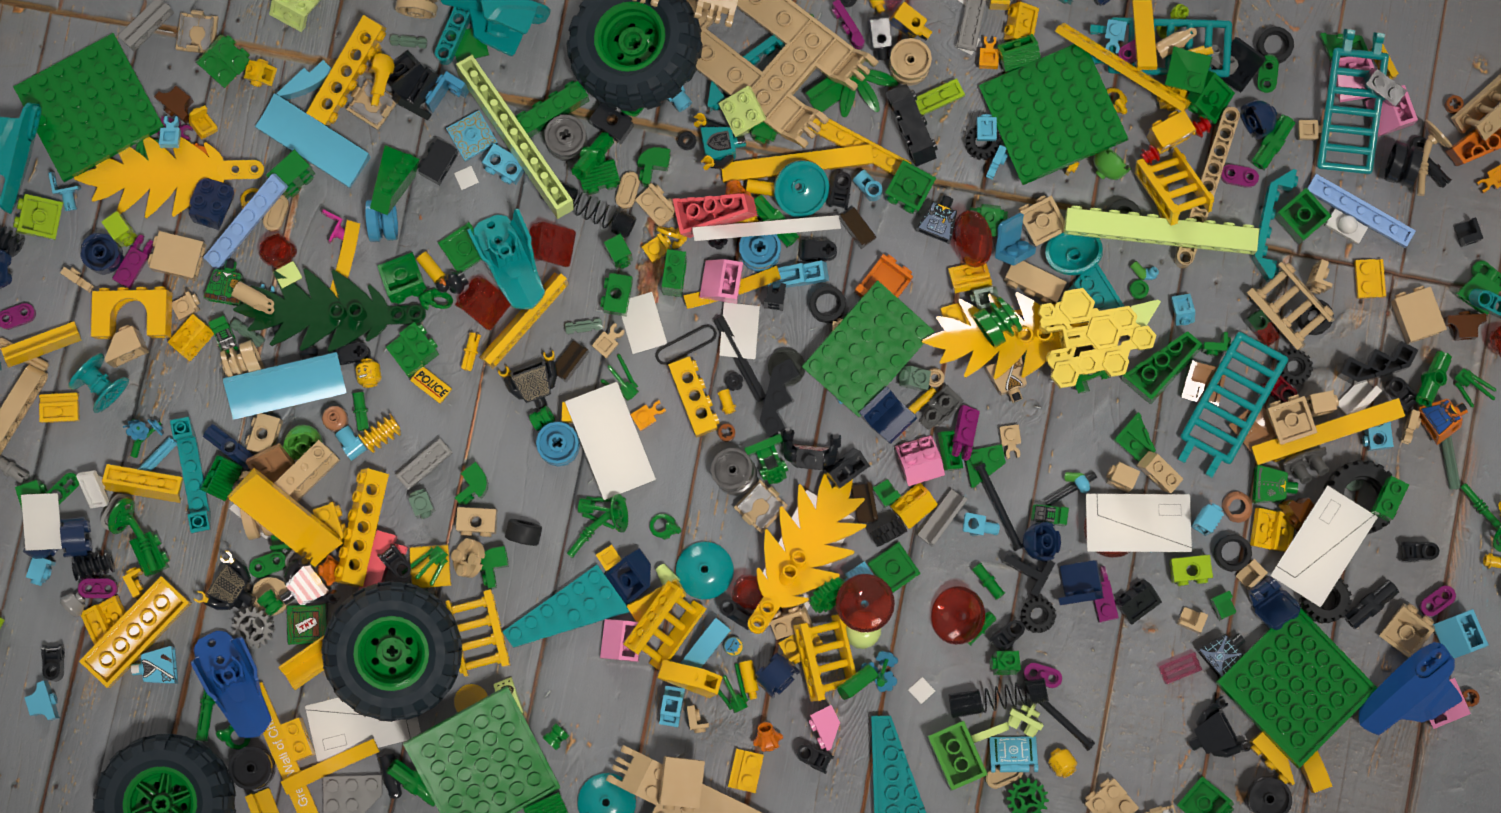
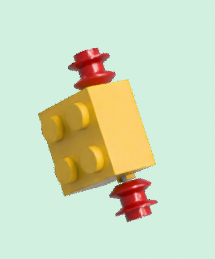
M1174 111L1168 115V119L1165 121L1158 120L1151 125L1152 127L1146 136L1151 145H1149V150L1147 151L1141 149L1142 154H1140V157L1148 165L1152 166L1153 160L1159 162L1162 153L1186 141L1192 134L1201 138L1203 137V132L1209 134L1211 124L1207 118L1204 119L1201 116L1199 117V122L1194 120L1191 122L1185 111Z

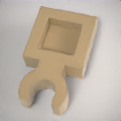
M1299 120L1298 140H1318L1319 135L1322 134L1323 124L1318 125V120Z
M64 267L60 272L89 293L93 290L94 286L79 277L81 273L71 267L69 270Z
M616 323L610 327L609 334L603 332L592 344V347L606 359L619 345L615 340L623 337L625 333L624 330L618 334L614 332V329L617 327Z
M1411 410L1408 413L1401 443L1407 445L1411 443L1413 432L1416 428H1419L1421 423L1419 411Z
M1019 424L999 427L1002 447L1007 446L1008 448L1005 453L1006 459H1010L1009 453L1011 451H1014L1016 457L1019 458L1020 450L1016 447V445L1021 444Z

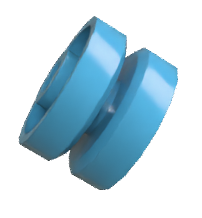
M367 200L365 218L369 241L380 242L383 232L387 241L397 240L398 218L396 205L388 215L370 209L372 200Z
M777 234L742 237L739 243L740 259L749 270L754 272H762L774 267L781 256V242ZM757 248H762L761 252H757Z
M562 422L549 423L538 433L536 440L537 450L548 464L557 467L566 466L573 462L579 454V438L574 429L568 424ZM557 442H561L562 446L560 448L558 446L555 447Z

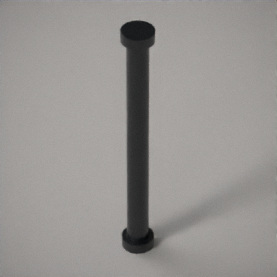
M983 463L975 467V471L979 472L1014 545L1013 550L1017 551L1023 548V543L1020 542L985 469L986 465Z
M1027 679L1023 681L1019 689L1025 691V681H1028ZM1049 702L1039 703L1077 738L1087 751L1093 747L1095 742L1093 740L1090 741Z

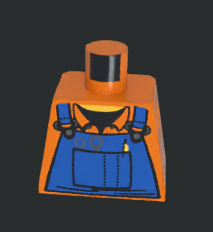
M1449 399L1434 402L1430 407L1422 406L1418 410L1421 423L1437 445L1461 428L1463 421L1461 416L1468 413L1464 403L1454 407Z

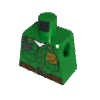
M226 260L224 271L218 269L213 271L204 294L205 300L233 306L243 304L240 300L232 297L236 284L239 281L244 283V276L240 273H235L237 262Z

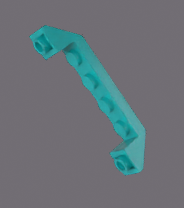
M772 35L743 57L755 66L761 61L760 57L773 53L776 50V46L781 51L785 44ZM712 81L708 99L709 112L721 109L718 103L725 100V96L718 89L719 87Z
M1295 169L1271 182L1267 187L1258 228L1257 252L1252 256V261L1266 282H1270L1279 272V267H1276L1277 261L1262 258L1266 256L1268 245H1265L1266 239L1270 238L1272 227H1269L1270 220H1274L1276 209H1273L1274 202L1278 201L1280 191L1277 189L1290 192L1293 187L1297 186L1299 176H1296L1297 170Z
M190 417L170 420L173 439L177 441L190 514L187 515L191 534L211 530V511L208 495L200 490L205 479L197 437Z

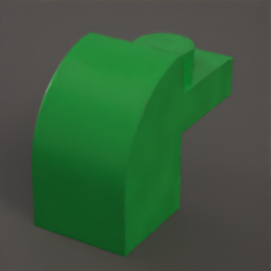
M653 147L640 155L637 164L638 167L644 168V170H640L639 181H642L643 187H648L651 183L653 169L668 171L671 156L670 149Z
M474 462L460 473L470 485L454 497L460 505L469 504L474 500L473 496L475 494L482 499L488 490L487 476L480 466Z
M505 546L491 548L485 551V557L481 558L480 564L483 566L480 572L485 571L486 573L482 574L484 586L488 585V589L497 588L494 569L509 567Z

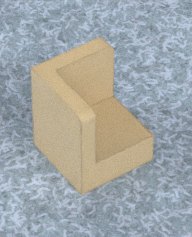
M1253 559L1236 574V578L1247 590H1250L1268 572Z
M1185 607L1182 610L1177 625L1199 634L1202 632L1208 614L1198 613Z

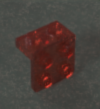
M546 222L533 223L529 234L531 236L535 262L544 261L562 267H569L576 232Z
M479 275L471 280L469 288L459 295L455 304L456 307L471 316L486 330H491L511 306L501 291Z

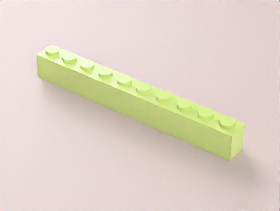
M473 55L457 63L456 67L459 77L466 83L468 90L556 218L559 219L573 211L572 198Z
M1080 206L1067 208L1065 214L1064 234L1251 255H1254L1258 248L1259 229L1248 224L1240 227L1230 222H1225L1221 225L1211 220H1206L1203 223L1197 222L1193 218H1186L1185 221L1178 220V224L1171 226L1166 218H1159L1155 214H1148L1147 216H1139L1140 214L1137 212L1120 214L1118 210L1101 212L1099 208L1083 210Z

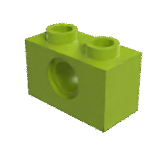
M118 211L101 221L113 240L121 247L130 246L135 242V238L138 237L127 220Z
M1210 555L1169 560L1172 583H1177V586L1189 585V581L1204 584L1208 583V579L1213 578ZM1188 566L1195 568L1196 573L1194 576L1187 574Z

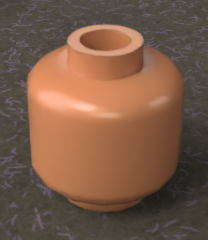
M331 406L324 411L322 421L327 429L332 432H338L348 425L349 418L344 409L339 406Z

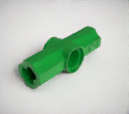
M1283 114L1279 117L1276 127L1264 138L1261 143L1262 146L1251 161L1255 167L1265 170L1275 154H1278L1286 142V137L1296 124L1292 118Z
M602 132L590 147L584 146L582 148L580 159L571 169L572 175L576 176L577 179L584 180L596 165L601 166L604 163L605 153L614 144L613 138L608 133Z
M762 194L754 199L757 215L762 222L786 220L783 214L778 209H774ZM797 233L777 234L779 240L786 248L794 244L799 238Z
M1437 351L1429 370L1421 375L1422 385L1416 396V402L1420 405L1432 406L1440 386L1446 384V372L1452 361V356L1448 353Z
M395 759L388 767L386 773L401 783L402 787L415 796L417 795L427 804L434 807L435 803L418 772L411 770L400 760Z

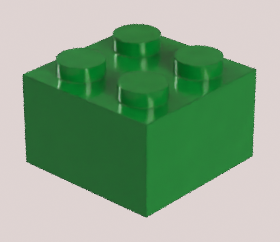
M294 149L266 176L269 178L272 174H276L289 186L283 193L288 199L289 197L293 198L300 191L299 188L304 184H309L314 179L315 172Z
M1307 188L1275 215L1276 220L1299 245L1332 217Z

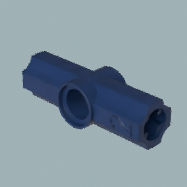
M212 424L209 426L202 437L244 469L250 471L246 460L254 456V454L216 425ZM229 443L235 444L233 452H227L226 450Z

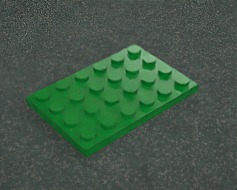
M877 280L801 367L857 417H860L859 412L908 363L924 344L922 340L931 336L935 331Z

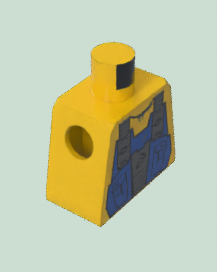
M903 2L889 19L890 26L909 38L914 39L918 35L926 41L932 34V31L924 26L927 19L906 2Z

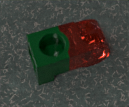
M1257 310L1243 320L1251 328L1258 340L1269 347L1280 339L1274 326L1262 310Z

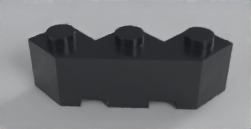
M907 84L885 92L889 107L896 117L899 131L906 142L909 156L917 167L937 159L935 153L938 150L934 139L931 140L926 128L927 121L925 116L921 115L914 90H910Z
M1401 341L1396 344L1391 356L1374 349L1365 364L1352 357H1348L1344 361L1337 377L1352 385H1357L1406 370L1411 366L1418 349Z
M791 358L775 366L771 374L759 420L769 437H773L788 428L778 411L795 402L785 385L801 376Z

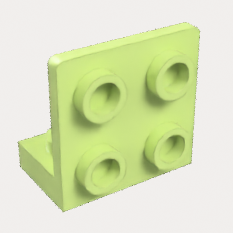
M272 0L269 15L302 32L306 27L308 14L321 0Z
M751 86L743 88L718 103L735 137L750 133L751 131L749 130L766 120V116Z

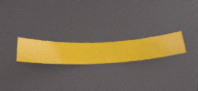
M350 220L346 221L343 243L336 271L346 278L349 277L360 229V223ZM333 279L330 290L338 298V294Z
M777 265L741 279L739 295L780 280L781 277ZM700 292L683 295L687 309L717 302L700 298Z
M371 739L281 781L286 795L324 776L378 753V747L374 739Z

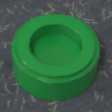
M1135 280L1129 287L1130 295L1137 300L1145 298L1149 292V286L1143 280Z

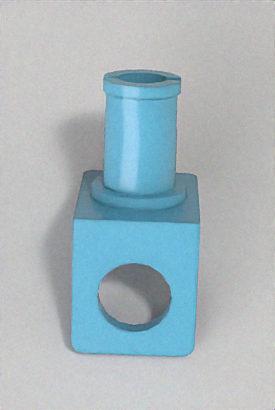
M48 172L52 193L62 195L64 211L76 210L77 207L73 193L76 190H81V187L75 186L58 190L55 173Z
M965 513L963 532H968L971 536H981L984 533L998 535L1000 530L998 523L986 522V516ZM971 518H973L972 526L970 528L968 522Z

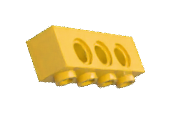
M689 356L668 364L696 438L718 430L717 424H720L716 413L712 414L710 407L713 404L709 395L705 396L703 389L706 388L702 377L698 379L696 371H699L696 361H691ZM690 374L693 376V381L685 383L682 380L683 376ZM698 392L700 394L699 400L692 401L689 398L690 394ZM701 409L707 412V416L703 419L696 416L697 411Z

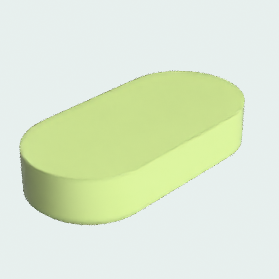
M1006 722L974 734L971 738L976 743L1005 732L1010 728Z

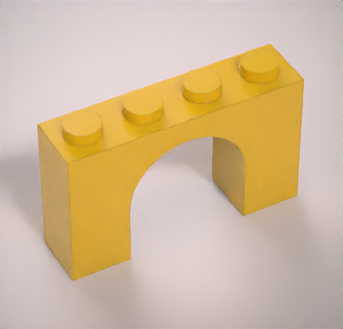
M120 287L117 288V291H111L110 288H99V291H92L91 337L97 340L113 339L116 333V318L119 310L129 302L139 301L145 306L147 311V336L151 338H171L172 292L166 290V287H154V290H148L146 287H136V290Z

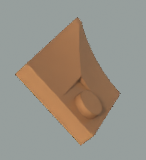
M1191 360L1180 397L1199 402L1218 367ZM1222 375L1217 385L1224 387L1225 375ZM1213 391L1208 402L1219 406L1221 395Z
M1262 407L1243 442L1252 454V446L1273 440L1276 437L1264 407ZM1246 410L1238 418L1246 422L1251 411ZM1233 423L1228 425L1238 436L1242 428Z
M280 443L246 460L250 470L255 468L273 483L295 463Z

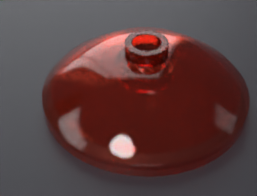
M968 210L962 212L956 219L953 229V242L956 252L968 266L974 268L981 267L988 262L992 253L991 230L985 218L977 211Z
M855 575L845 581L838 591L836 598L837 613L842 622L854 631L869 633L879 630L888 623L894 612L895 600L891 588L883 579L875 575ZM862 601L868 602L867 608L861 606Z
M955 586L944 590L936 598L931 611L934 631L943 641L954 645L966 644L975 639L981 632L985 621L984 604L978 594L962 586ZM965 613L966 618L963 620L962 615Z

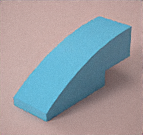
M324 60L310 73L303 68L277 92V95L285 100L306 95L323 85L332 68Z
M817 261L780 267L778 270L781 279L770 284H773L772 289H779L781 283L786 284V288L827 282L829 281L827 263Z
M715 618L680 664L702 668L731 630Z

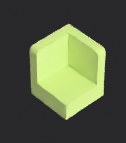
M294 261L275 270L286 277L277 279L282 288L302 279V275Z

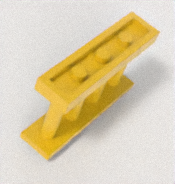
M1177 147L1173 148L1172 159L1152 166L1147 165L1144 159L1136 161L1135 175L1171 226L1178 224L1180 212L1203 205L1208 213L1212 212L1213 194L1206 189L1187 162L1185 155ZM1172 166H1176L1179 170L1178 173L1161 179L1156 178L1154 175L1155 172ZM1181 179H1185L1188 183L1187 186L1170 192L1165 191L1163 188L1164 185ZM1190 192H1194L1198 197L1179 205L1172 201L1173 198Z
M670 581L665 584L623 643V645L637 655L643 651L652 659L649 664L658 670L662 660L670 661L707 609L694 600L690 604L680 597L683 590ZM675 603L686 610L680 620L669 613ZM664 619L675 626L668 636L658 629ZM652 635L663 642L657 652L647 645Z
M491 589L483 591L484 596L481 599L452 606L450 600L446 601V607L451 611L454 619L455 613L482 606L488 609L489 615H486V618L457 625L459 632L486 625L492 626L493 634H490L491 636L462 644L459 672L464 674V677L470 676L468 670L493 663L501 664L502 667L511 666ZM489 644L497 645L498 652L495 655L466 663L464 651Z
M842 614L832 615V622L814 627H809L808 623L793 625L810 701L825 700V692L836 690L838 686L856 673L846 632L847 623ZM830 630L835 631L837 641L819 646L813 645L812 635ZM839 648L841 660L820 666L817 664V654ZM843 668L846 679L822 684L821 673Z

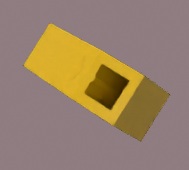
M662 660L657 676L660 680L707 698L718 694L723 677L705 669Z
M1260 731L1249 741L1252 745L1250 747L1257 756L1261 755L1265 759V765L1270 770L1274 769L1279 774L1277 776L1279 780L1285 784L1294 785L1295 782L1288 758Z

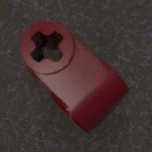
M1280 375L1270 396L1282 404L1288 402L1283 397L1284 392H1289L1292 396L1298 394L1296 389ZM1268 378L1265 383H1261L1260 386L1265 388L1270 378Z

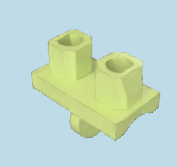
M1031 704L1030 707L1022 705L1021 710L1027 712L1026 714L1013 707L1009 712L1011 715L1008 725L1017 729L1021 720L1028 723L1023 733L1032 738L1044 726L1043 723L1030 717L1033 715L1038 718L1040 715L1038 711L1034 710L1036 704Z

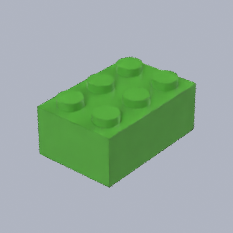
M964 721L927 736L950 791L988 775Z

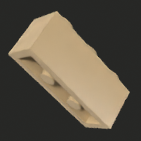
M1025 261L1015 266L1011 265L1004 279L1009 287L1013 289L1018 287L1024 290L1023 293L1030 297L1037 296L1041 298V302L1044 304H1056L1067 283Z

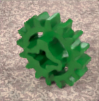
M837 577L835 580L832 578L830 582H825L823 586L816 588L815 592H813L814 596L810 597L811 601L809 604L816 613H822L823 610L827 612V610L833 609L834 606L843 601L849 587L843 578Z
M1027 778L1026 783H1024L1020 779L1019 785L1012 784L1014 790H1008L1011 797H1006V800H1009L1011 803L1007 805V808H1013L1011 813H1026L1028 808L1032 806L1037 809L1030 813H1042L1041 809L1047 810L1044 802H1049V799L1044 798V796L1048 792H1042L1044 785L1037 786V780L1030 783V778ZM1024 786H1029L1027 791L1023 793L1018 791ZM1036 790L1040 795V801L1036 799ZM1029 794L1030 799L1033 802H1035V804L1027 803L1025 805V800L1020 796H1028ZM1015 798L1019 800V809L1015 805Z

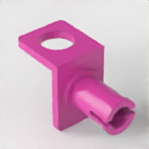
M323 209V215L338 222L328 243L331 244L333 238L336 237L343 240L345 229L341 225L343 219Z

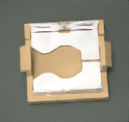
M192 10L191 14L180 13L176 50L204 53L216 40L219 17L205 16L204 11Z
M367 79L362 88L356 87L351 95L354 100L346 110L376 130H379L396 106V103L392 100L393 95L385 90L384 96L380 97L378 107L371 106L373 95L370 93L374 82Z
M759 480L734 506V509L742 515V518L750 526L752 525L762 534L779 516L780 506L786 509L788 505L778 497L780 494L772 486L768 488Z

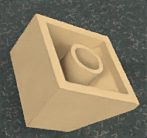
M126 325L121 327L119 332L113 336L105 356L106 363L116 368L149 353L141 332L133 326Z

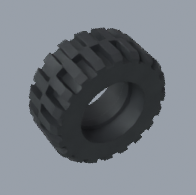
M1356 460L1336 469L1328 477L1329 480L1325 482L1323 488L1326 489L1329 486L1344 495L1345 488L1349 483L1355 480H1364L1373 486L1378 497L1386 479L1391 477L1392 473L1390 471L1386 472L1384 466L1381 464L1375 465L1373 461L1368 460L1364 462L1363 460ZM1378 517L1367 534L1381 530L1390 521L1387 522Z

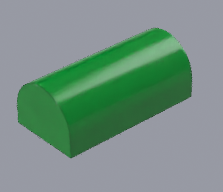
M955 431L937 433L944 471H954L963 468L961 453L957 457L952 456L954 443L952 441Z
M866 665L838 686L837 691L843 700H847L874 681L879 675L872 666Z

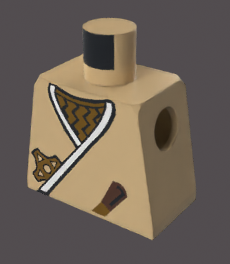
M1022 357L997 380L994 379L997 363L986 366L985 371L1000 396L1009 393L1012 403L1023 399L1019 389L1024 388L1027 382L1026 377H1021L1023 371Z

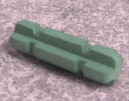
M392 34L390 44L392 46L401 45L403 47L416 48L418 46L419 48H426L427 38L404 35L399 37V35Z
M599 318L593 319L594 321L575 322L576 324H573V322L566 323V334H574V331L581 333L592 331V329H595V331L602 330V320Z
M234 319L231 322L230 327L238 331L246 339L252 340L256 346L260 347L264 343L265 339L262 336L257 335L255 331L249 332L247 330L249 327L245 324L242 325V322L238 319Z

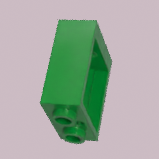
M667 249L662 280L663 295L682 297L687 266L686 252Z

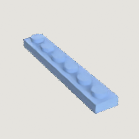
M272 174L203 258L214 269L220 270L226 260L232 256L289 186L276 174Z
M1315 174L1307 188L1316 198L1348 216H1353L1358 222L1404 248L1408 246L1416 230L1318 174Z

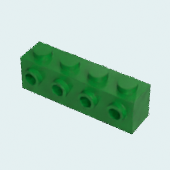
M579 81L569 82L562 91L551 93L548 96L549 99L544 102L539 101L535 103L531 110L528 112L523 111L516 116V119L529 138L546 129L548 123L553 118L560 115H568L590 101L588 94Z

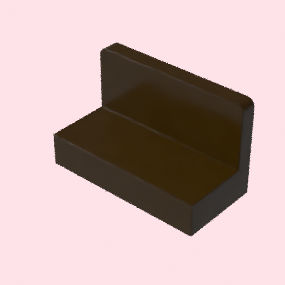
M855 207L845 214L839 215L840 222L860 249H863L877 238Z
M573 341L556 363L557 376L567 383L589 354V350Z
M872 482L852 486L853 498L865 499L856 509L858 524L878 521Z

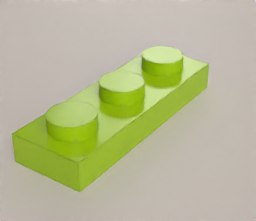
M956 78L917 96L916 103L921 115H926L965 97V93Z

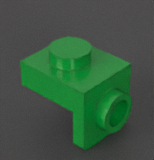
M1228 332L1221 334V343L1204 342L1201 352H1205L1207 356H1218V353L1224 354L1231 345V337H1228Z

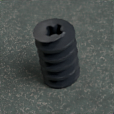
M4 226L0 230V250H4L11 257H14L21 251L25 238L19 241L20 235L17 233L12 237L13 231L10 230L6 233L7 227Z
M106 549L103 556L97 551L96 557L89 553L88 559L85 556H81V561H78L77 557H73L72 571L76 581L79 579V576L82 580L86 579V574L91 578L94 576V573L100 576L102 571L104 574H108L109 569L111 572H115L113 557Z

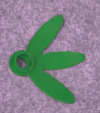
M857 70L864 75L865 79L860 81L853 75L850 79L857 83L858 91L866 104L873 111L879 112L880 107L877 96L867 81L888 87L898 86V82L892 76L881 71L870 70V73L865 75L860 70ZM844 86L841 95L840 109L842 117L848 116L856 93V89L852 91L847 86Z

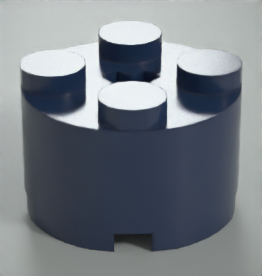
M103 233L91 234L81 245V259L95 273L101 275L110 274L117 270L124 260L121 246L110 235Z
M85 517L60 519V523L64 524V526L60 527L61 546L67 552L63 553L64 558L86 556L89 552H92V540L88 539L87 533L91 532L90 521L85 520Z
M778 653L772 656L769 660L771 663L766 668L764 666L761 667L755 674L757 676L756 682L772 698H775L776 692L781 694L795 680L792 677L795 673L797 675L800 673V670L784 654L779 655Z

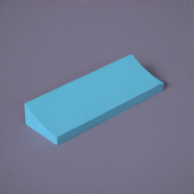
M275 93L255 126L256 129L289 150L293 151L295 149L303 159L348 188H351L371 158L368 152Z
M337 352L223 378L233 420L347 393Z

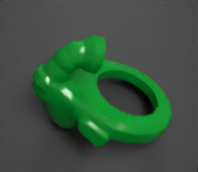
M436 288L427 290L419 296L420 305L425 310L429 309V305L439 309H447L453 304V298L450 294L446 292L441 293ZM442 297L448 301V304L439 305L434 301V298Z
M658 514L650 522L652 534L663 540L669 539L671 535L681 533V528L675 523L676 520L667 514ZM660 518L667 520L664 532H657L654 529L655 522Z
M231 725L224 730L216 732V737L235 750L246 747L250 742V738H245L243 744H234L231 740V734L235 730Z

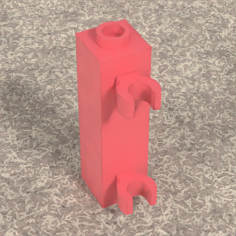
M379 530L376 531L364 585L359 587V590L378 582H384L388 568L377 555L386 551L391 543L396 546L401 554L406 555L408 548L396 544L398 538L396 535Z

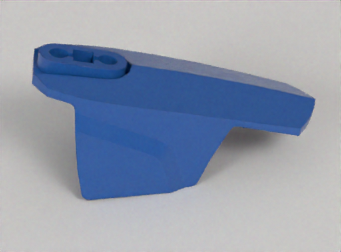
M215 631L199 639L194 647L195 659L191 661V665L207 695L213 698L239 737H260L268 728L272 719L261 692L257 667L242 637L233 639L224 631ZM210 641L216 643L214 647L208 646ZM220 656V658H223L224 662L222 664H218L217 657Z
M1433 642L1418 650L1400 665L1359 708L1360 726L1373 734L1381 735L1401 719L1417 722L1433 720L1459 704L1463 699L1449 680L1455 668V659L1445 645Z

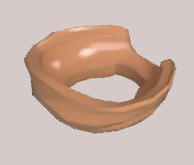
M1242 492L1228 493L1222 502V508L1232 522H1244L1251 516V499ZM1240 499L1245 503V510L1242 514L1230 513L1228 506H1230L1233 500Z

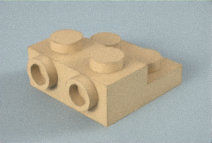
M1044 195L1035 200L1036 204L1032 206L1026 204L1018 209L1019 213L1024 214L1022 227L1035 247L1064 232L1065 220L1052 195L1047 198Z
M1299 394L1287 398L1288 402L1281 404L1280 401L1269 404L1270 408L1266 409L1279 445L1318 433L1305 396L1299 397Z
M1403 603L1379 636L1409 658L1435 631V626L1433 625L1434 621L1430 617L1419 615L1417 613L1419 610L1414 605Z
M1114 778L1104 780L1099 785L1101 789L1096 793L1092 791L1085 797L1086 802L1084 803L1091 813H1134L1139 809Z

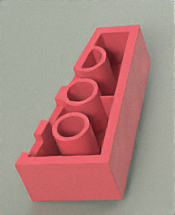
M747 194L673 199L680 235L688 238L694 237L692 227L733 224L757 216L754 197Z

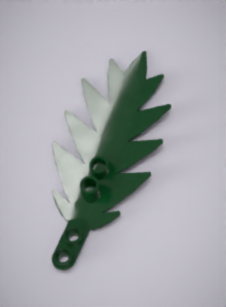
M306 268L303 271L310 297L294 283L282 288L278 282L284 299L266 289L251 285L250 287L263 293L274 302V312L267 314L247 304L233 308V311L255 319L247 329L249 332L264 330L283 323L270 342L271 346L291 338L308 327L299 348L301 351L314 345L335 329V334L328 348L329 352L347 345L368 331L369 333L365 339L367 342L382 333L387 325L412 324L413 322L418 324L426 317V310L420 305L388 306L382 295L371 285H368L371 300L366 293L348 278L332 270L338 294L337 298L318 277ZM277 271L273 272L276 280L286 278ZM420 312V315L415 318V313ZM396 314H402L399 318H396Z

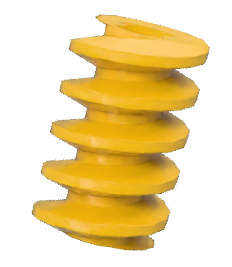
M389 413L390 420L383 417L384 424L379 421L376 422L377 429L371 425V433L364 430L365 437L358 434L366 448L373 453L376 452L374 446L382 448L381 441L388 444L387 437L394 440V433L399 436L401 435V428L391 413Z

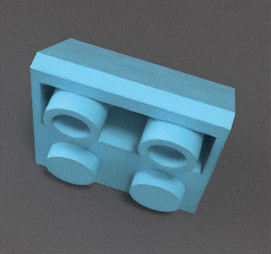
M1473 609L1433 624L1439 642L1445 645L1453 658L1489 646Z

